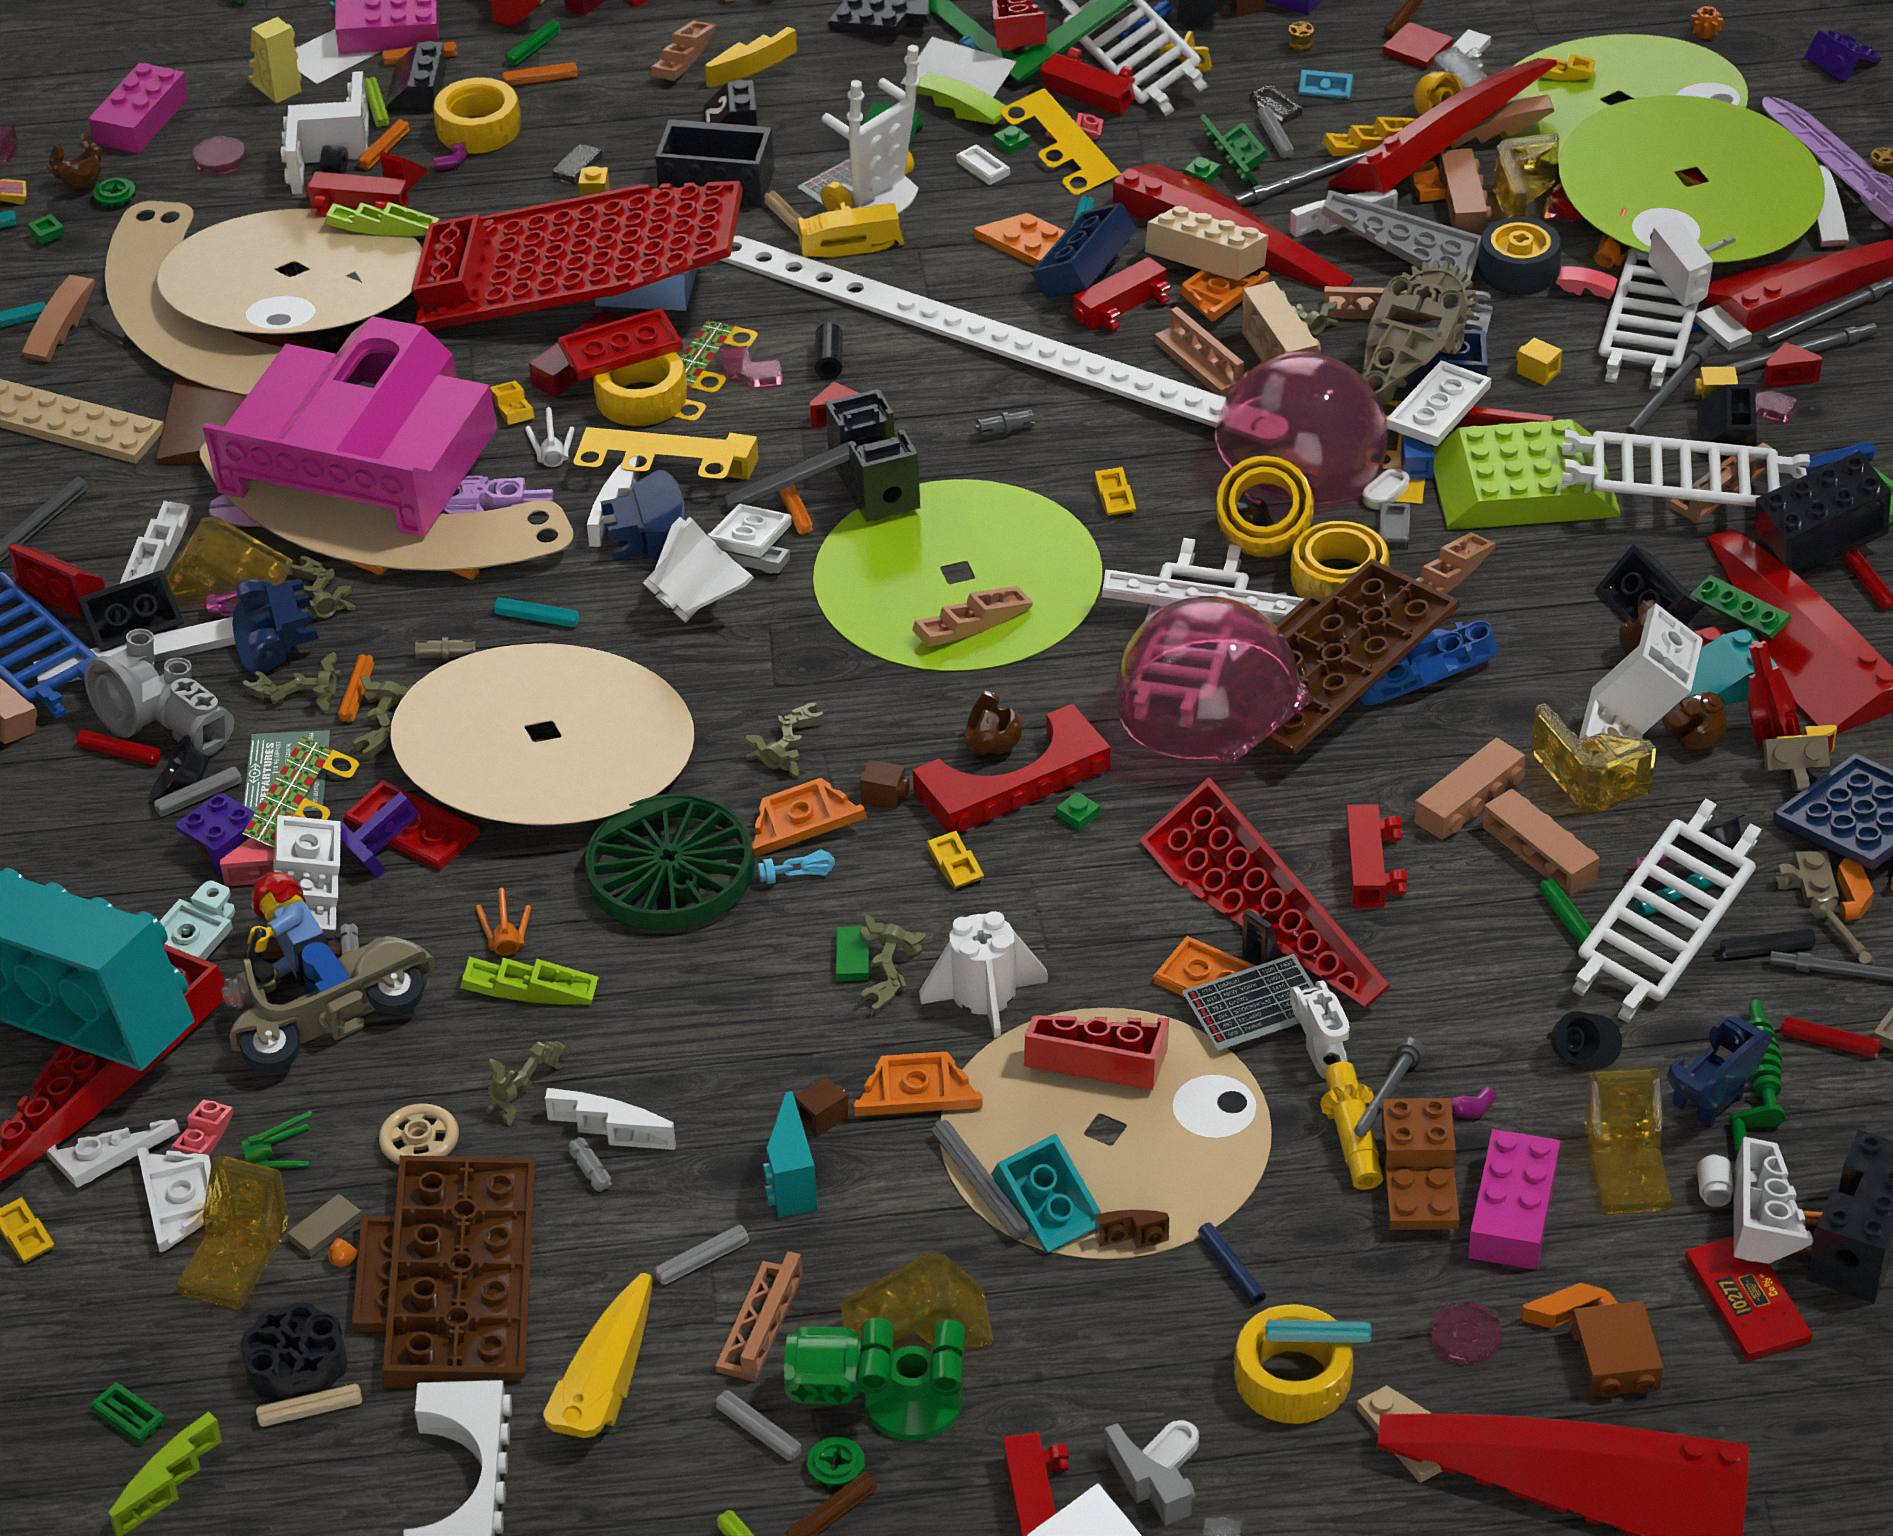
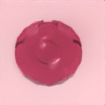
M230 136L208 138L201 141L193 151L195 166L201 171L206 172L205 169L215 174L227 173L237 169L241 165V161L246 158L243 143Z
M1465 1301V1305H1456V1302L1448 1304L1437 1312L1432 1321V1342L1436 1350L1445 1358L1454 1362L1475 1364L1486 1361L1496 1354L1501 1345L1502 1329L1497 1315L1488 1307L1476 1302Z

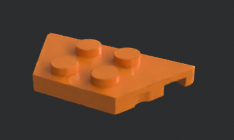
M1024 213L976 227L974 229V238L1030 265L1036 266L1063 235L1065 230L1029 213Z
M1201 270L1181 284L1180 294L1206 318L1214 322L1243 301L1244 288L1268 283L1269 273L1261 271L1259 276L1247 275L1237 281Z
M822 778L764 797L759 809L760 816L755 824V840L752 842L755 857L867 818L865 809L861 804L856 806L850 802L846 794L840 790L833 789L831 784Z
M947 1051L886 1055L880 1057L875 1066V1072L869 1076L864 1085L865 1091L860 1100L856 1099L854 1102V1116L983 1108L982 1094L979 1091H974L969 1084L967 1075L963 1070L956 1067L955 1060Z

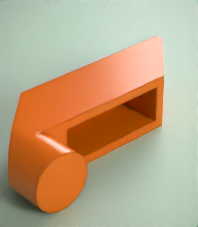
M1845 857L1839 865L1837 880L1847 902H1841L1839 910L1842 920L1850 921L1860 919L1872 904L1874 890L1863 866Z
M1578 1283L1522 1305L1521 1319L1524 1322L1553 1329L1572 1321L1573 1309L1619 1303L1605 1289Z

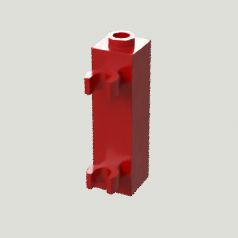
M1074 47L1068 51L1066 57L1053 53L1049 60L1043 63L1040 70L1044 88L1120 116L1124 114L1135 99L1133 90L1135 78L1130 76L1133 72V69L1123 66L1118 76L1084 64L1083 59L1078 58L1082 51Z
M315 172L311 181L306 185V197L310 198L311 209H317L315 216L326 217L333 203L353 210H357L360 203L382 210L385 209L388 202L407 208L409 203L407 179Z
M1148 257L1073 296L1074 318L1090 330L1104 324L1109 331H1113L1120 327V323L1114 318L1154 298L1160 305L1170 301V297L1165 292L1170 290L1171 286L1166 282V269Z
M1378 804L1347 805L1346 837L1352 908H1384L1385 892L1398 896L1406 894V870L1398 869L1385 873L1382 838L1393 842L1401 840V817L1390 816L1380 820Z
M1039 1432L1003 1437L1004 1462L1019 1536H1027L1056 1514L1047 1470L1053 1472L1069 1470L1067 1444H1056L1043 1450Z

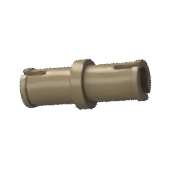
M442 637V640H415L416 659L443 658V661H449V658L463 657L476 652L475 639L449 640L448 637Z

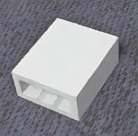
M1678 217L1654 226L1648 263L1683 307L1702 301L1708 295L1713 260Z

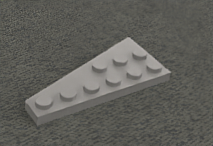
M1329 190L1323 205L1322 215L1422 269V264L1425 261L1429 268L1432 267L1434 260H1438L1440 268L1447 261L1450 264V270L1457 265L1460 268L1459 274L1467 273L1468 278L1465 281L1471 280L1479 255L1481 236Z

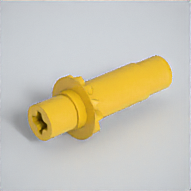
M1344 1061L1336 1062L1328 1066L1324 1072L1329 1091L1320 1101L1322 1113L1326 1114L1328 1119H1335L1353 1186L1360 1190L1372 1189L1383 1181L1378 1160L1379 1153L1372 1127L1364 1137L1357 1136L1354 1128L1373 1100V1091L1368 1086L1358 1083L1353 1064Z

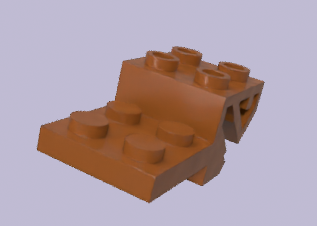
M1451 1098L1382 1099V1141L1386 1144V1154L1383 1155V1174L1390 1230L1459 1229L1460 1219L1454 1170L1456 1147Z

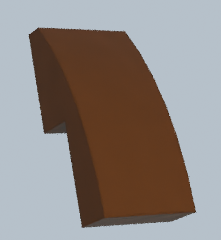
M1134 1209L1096 1214L1095 1238L1099 1247L1117 1244L1128 1239H1133L1136 1248L1157 1245L1169 1240V1216L1165 1212Z

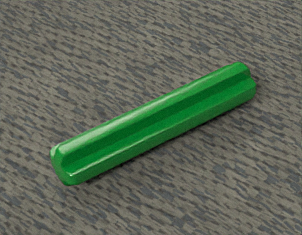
M550 20L509 51L505 56L507 64L512 66L518 65L559 34L561 31L559 22Z
M1553 878L1543 880L1540 883V892L1581 947L1592 932V929L1556 880Z

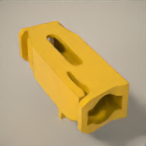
M841 202L839 207H835V211L824 212L804 220L803 218L797 219L799 248L802 257L808 258V256L832 258L881 251L892 246L894 240L898 241L899 246L904 245L895 203L850 209V206H845V202Z

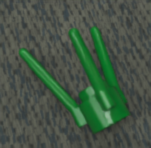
M307 1111L260 1134L250 1136L249 1139L242 1140V1147L248 1167L256 1165L258 1171L268 1168L308 1167L310 1165L309 1161H268V1158L274 1156L271 1144L309 1130L308 1124L289 1130L286 1129L312 1117L313 1113Z

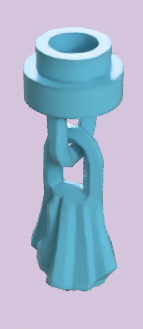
M819 849L804 857L788 859L783 865L774 866L772 858L763 859V863L757 864L760 882L766 881L767 884L776 883L775 875L785 873L787 876L808 874L826 876L832 871L835 861L829 852ZM800 863L801 869L791 871L793 869L792 864Z

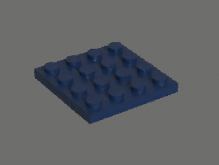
M1855 753L1773 812L1774 823L1874 870L1893 856V770Z

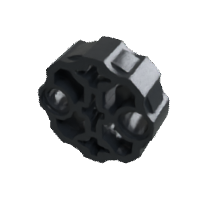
M295 1302L287 1307H273L258 1316L257 1322L253 1327L244 1332L240 1344L249 1386L257 1395L267 1396L273 1399L274 1402L330 1390L335 1381L344 1376L347 1369L348 1359L340 1322L331 1312H323L316 1309L312 1303Z

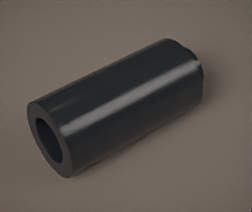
M824 323L815 332V372L822 378L833 379L842 372L843 331L834 323Z

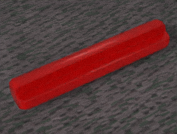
M1854 549L1844 554L1843 560L1883 611L1893 609V593L1860 551Z
M81 730L76 736L77 746L80 748L152 766L157 765L161 759L160 749L87 730Z
M1789 1016L1784 1018L1781 1026V1034L1783 1036L1870 1058H1876L1880 1048L1879 1039Z

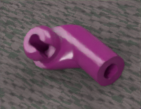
M463 143L454 144L451 146V155L433 158L435 171L459 166L467 157L465 145Z
M1484 1087L1476 1097L1458 1096L1452 1098V1115L1461 1118L1478 1119L1482 1117L1495 1101L1497 1095L1493 1089Z

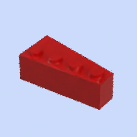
M992 0L997 48L1014 50L1017 46L1048 43L1045 13L1039 11V7L1036 4L1032 5V0Z
M1033 1015L1025 1034L1024 1066L1153 1090L1168 1049L1169 1018H1157V1023H1141V1018L1128 1017L1127 1022H1107V1017H1094V1019L1088 1021H1078L1076 1016Z

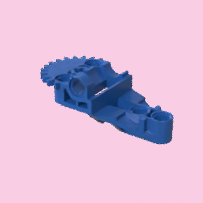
M1479 620L1465 626L1462 625V622H1455L1457 629L1452 631L1435 628L1394 665H1401L1398 669L1385 673L1359 697V700L1365 705L1381 704L1492 659L1497 654L1499 648L1491 625L1486 621Z

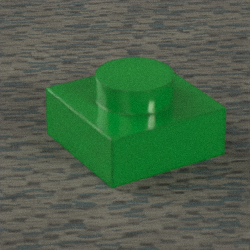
M1012 125L994 134V144L1011 155L1029 146L1030 136L1015 125Z
M1198 156L1184 169V174L1201 180L1208 185L1220 174V164Z
M52 214L28 223L30 234L41 245L65 235L63 225Z
M1078 791L1056 807V816L1079 831L1100 815V805Z

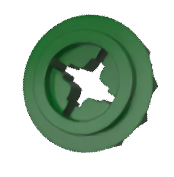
M110 178L100 182L94 188L93 195L95 201L101 203L102 207L110 205L114 208L116 205L123 206L124 202H131L132 197L136 195L134 183L128 179Z
M842 1437L824 1439L818 1442L808 1454V1472L813 1475L817 1484L823 1482L829 1488L834 1484H841L844 1487L864 1470V1453L860 1446L850 1439ZM840 1455L842 1464L837 1469L832 1470L831 1464Z

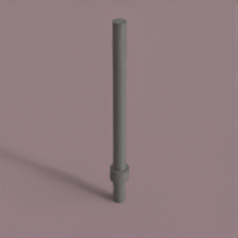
M1369 150L1358 152L1266 186L1258 185L1252 187L1249 192L1233 197V202L1241 206L1250 202L1258 203L1266 200L1269 195L1348 168Z
M1893 278L1880 284L1873 283L1866 286L1864 291L1766 334L1762 337L1764 345L1769 346L1864 302L1878 300L1883 297L1884 293L1893 290Z
M1875 323L1858 328L1851 326L1842 329L1840 333L1795 346L1815 352L1842 343L1849 345L1858 342L1860 338L1877 334L1878 328ZM1776 351L1724 367H1735L1736 374L1766 366V362Z
M1707 335L1699 345H1695L1689 351L1688 358L1628 425L1626 428L1627 434L1636 435L1691 370L1706 359L1708 351L1716 343L1713 336Z
M1771 951L1769 964L1795 967V971L1809 973V970L1893 982V968L1811 957V953L1798 952L1795 955Z

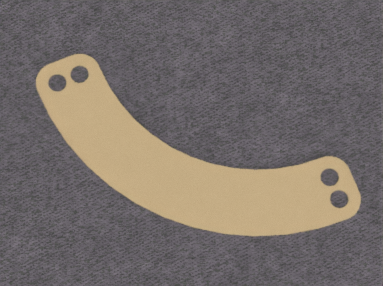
M145 201L131 206L124 212L113 233L106 257L105 283L107 297L119 325L129 339L143 353L170 371L214 389L248 395L283 347L258 342L230 330L195 321L169 305L158 288V270L167 254L184 240L194 217L193 209L183 203ZM144 211H153L155 213V216L148 221L136 219L137 215ZM167 213H178L180 215L176 221L171 223L161 221V217Z
M205 442L200 449V458L216 484ZM246 478L248 492L244 498L224 494L230 502L251 520L283 539L326 556L375 567L431 571L492 567L522 562L560 552L570 545L574 536L573 529L562 508L548 500H534L506 508L481 512L439 514L425 537L398 532L393 509L248 478ZM534 512H545L549 516L545 523L539 525L531 524L528 521L529 515ZM551 529L558 533V537L552 542L546 543L537 539L538 533L543 530Z

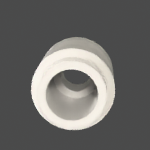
M1709 1155L1701 1159L1697 1164L1700 1196L1707 1205L1712 1207H1721L1728 1204L1734 1194L1731 1162L1719 1155Z

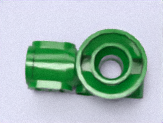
M879 1317L870 1318L863 1323L861 1339L854 1330L849 1328L800 1327L793 1334H788L786 1339L784 1360L785 1394L789 1399L797 1403L846 1404L853 1397H858L863 1392L867 1417L875 1428L883 1434L903 1441H922L934 1438L951 1428L958 1420L963 1409L962 1372L965 1327L955 1320L937 1322L933 1329L932 1352L919 1346H907L894 1351V1326L889 1320Z

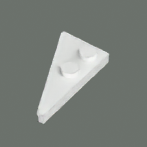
M174 1119L161 1120L150 1123V1130L130 1134L129 1128L102 1133L95 1137L79 1138L77 1145L57 1150L56 1145H53L46 1153L58 1169L78 1188L138 1155L137 1148L144 1147L149 1149L180 1131Z

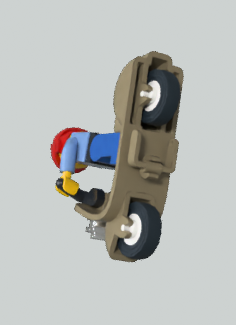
M280 871L264 874L263 877L256 881L250 897L251 906L256 915L266 918L268 922L267 928L255 926L251 929L247 942L248 944L250 943L247 951L248 959H243L244 971L236 974V979L234 980L230 978L224 980L225 987L221 989L223 999L228 1006L233 1005L238 1010L247 1002L251 1008L240 1015L233 1024L229 1036L231 1049L233 1051H241L244 1061L251 1068L260 1072L273 1073L284 1070L294 1062L299 1053V1046L302 1043L329 1032L335 1040L341 1039L362 1029L365 1022L361 1017L375 1010L385 1014L399 1015L415 1008L423 997L424 987L427 985V977L435 971V959L416 943L392 936L376 938L359 949L345 952L337 959L328 946V941L321 927L306 905V899L303 896L304 893L300 884L291 875ZM271 936L277 938L284 953V957L272 965L264 962L261 956V952L267 948L268 940ZM293 971L300 986L305 984L306 995L284 1005L267 1002L266 997L275 993L276 982L274 978L276 977L282 978Z

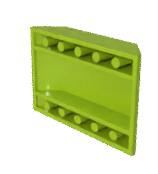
M1572 419L1461 427L1433 448L1435 456L1433 476L1447 530L1620 517V510L1614 492L1597 491L1594 489L1593 483L1586 482L1562 485V473H1572L1564 471L1565 459L1574 460L1582 466L1593 467V453L1577 452L1574 455H1562V443H1572L1564 441L1565 430L1576 431L1580 436L1592 437V434ZM1604 460V479L1610 480Z

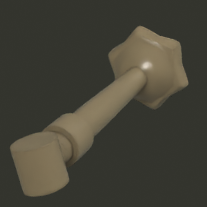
M1821 893L1811 900V907L1808 910L1813 918L1827 917L1849 945L1851 952L1856 958H1859L1860 963L1874 966L1875 959L1867 952L1863 944L1856 940L1833 913L1837 905L1831 893L1827 895Z

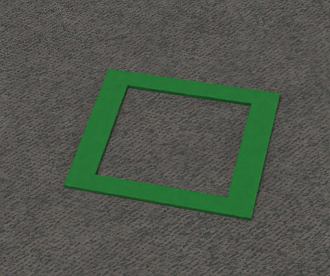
M931 0L930 11L962 37L970 36V38H973L979 51L1015 61L1016 63L1009 75L1018 83H1021L1039 70L1053 53L1061 54L1134 0H1096L1048 34V43L1035 44L1019 56L1015 55L1011 50L997 48L996 38L949 0Z

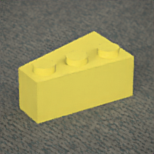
M278 17L251 28L250 50L254 52V59L250 60L249 64L253 68V75L249 76V82L275 103L302 92L300 84L302 77L297 66L298 54L293 41L295 34L292 27Z

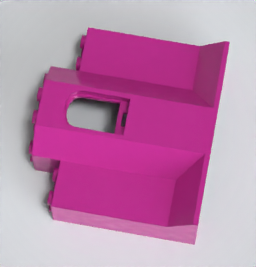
M374 316L353 331L336 354L285 344L227 424L221 427L205 423L203 426L218 493L244 498L248 492L246 478L389 508L394 510L398 532L425 537L497 430L490 385L458 379L453 353L423 326ZM362 381L376 384L374 388L360 386Z

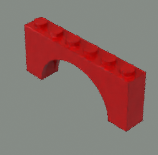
M1072 703L1046 714V733L1051 744L1038 760L1027 767L1002 775L978 776L957 771L946 765L939 758L912 769L913 791L947 833L953 831L959 833L1111 769V747Z

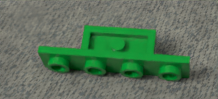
M1205 114L1201 115L1200 118L1205 124L1202 130L1210 141L1215 139L1213 144L1221 155L1227 153L1224 156L1233 169L1238 167L1236 172L1244 183L1249 181L1253 187L1258 186L1259 184L1250 170L1269 157L1266 149L1243 122L1222 136Z
M1711 575L1691 593L1701 604L1771 639L1792 619L1790 614Z

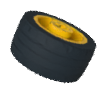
M1508 217L1497 220L1485 228L1479 244V274L1483 281L1493 289L1515 295H1527L1549 288L1557 279L1561 261V239L1551 225L1529 217Z

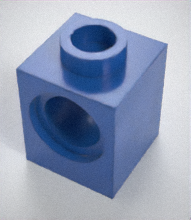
M1402 435L1400 455L1402 470L1409 475V479L1433 478L1435 457L1433 445L1407 435Z

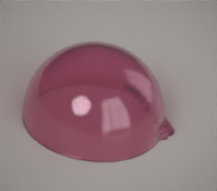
M1292 352L1274 356L1259 363L1236 382L1221 408L1215 431V439L1219 453L1230 469L1239 464V462L1251 457H1279L1291 462L1302 471L1311 487L1314 503H1332L1350 499L1363 493L1364 488L1381 474L1387 452L1388 428L1384 410L1377 394L1355 369L1336 358L1324 354ZM1270 483L1254 485V487L1273 496L1292 500L1287 491L1278 485Z
M1220 596L1185 598L1168 604L1154 612L1141 623L1130 637L1122 652L1116 675L1117 708L1125 730L1144 747L1176 758H1217L1222 762L1228 759L1236 762L1251 750V746H1257L1272 734L1273 730H1277L1291 719L1294 713H1298L1313 701L1312 695L1308 692V687L1299 680L1294 654L1277 626L1255 608L1240 601Z

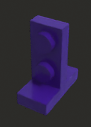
M399 792L354 833L339 820L340 840L378 878L386 869L374 855L420 814L410 801Z

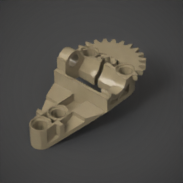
M1434 260L1432 267L1429 268L1425 261L1422 264L1421 271L1412 266L1413 275L1410 276L1403 272V276L1394 277L1390 280L1388 286L1385 287L1368 327L1362 376V387L1373 403L1384 405L1391 401L1397 387L1403 388L1407 384L1404 377L1420 366H1425L1439 351L1455 355L1461 349L1465 336L1464 327L1468 318H1473L1474 316L1469 311V308L1476 307V302L1469 299L1477 295L1475 290H1469L1474 285L1471 280L1465 281L1468 278L1467 273L1459 274V266L1456 265L1450 270V264L1446 261L1440 268L1438 260ZM1407 290L1405 294L1399 296L1402 291ZM1458 303L1456 307L1449 309L1451 305ZM1404 311L1416 315L1421 313L1423 317L1441 322L1436 331H1428L1423 328L1396 322L1392 319L1397 312ZM1393 360L1391 364L1384 366L1387 361ZM1382 385L1379 390L1373 391L1375 387Z

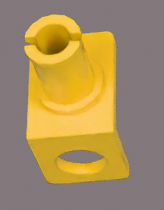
M1188 31L1184 41L1204 58V63L1198 64L1194 68L1199 71H1210L1212 65L1208 47H1195L1193 32ZM1166 43L1159 48V56L1161 57L1175 46L1172 43ZM1183 54L1177 57L1181 58L1182 63L1187 60Z

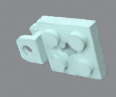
M208 881L191 897L192 904L179 899L160 920L168 935V940L164 944L206 960L233 929L231 918L235 913V908L233 904L227 903L230 898L229 887L214 881ZM213 891L219 892L215 897L208 896ZM193 932V935H192L191 937L182 938V936H181V935H183V934H184V935H189L190 933Z

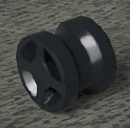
M323 146L320 154L321 170L323 172L335 170L337 173H345L348 165L347 149L345 147L333 149L331 146Z

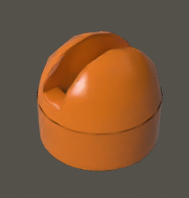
M336 1238L328 1250L330 1263L341 1268L349 1266L358 1255V1251L351 1244L340 1238Z

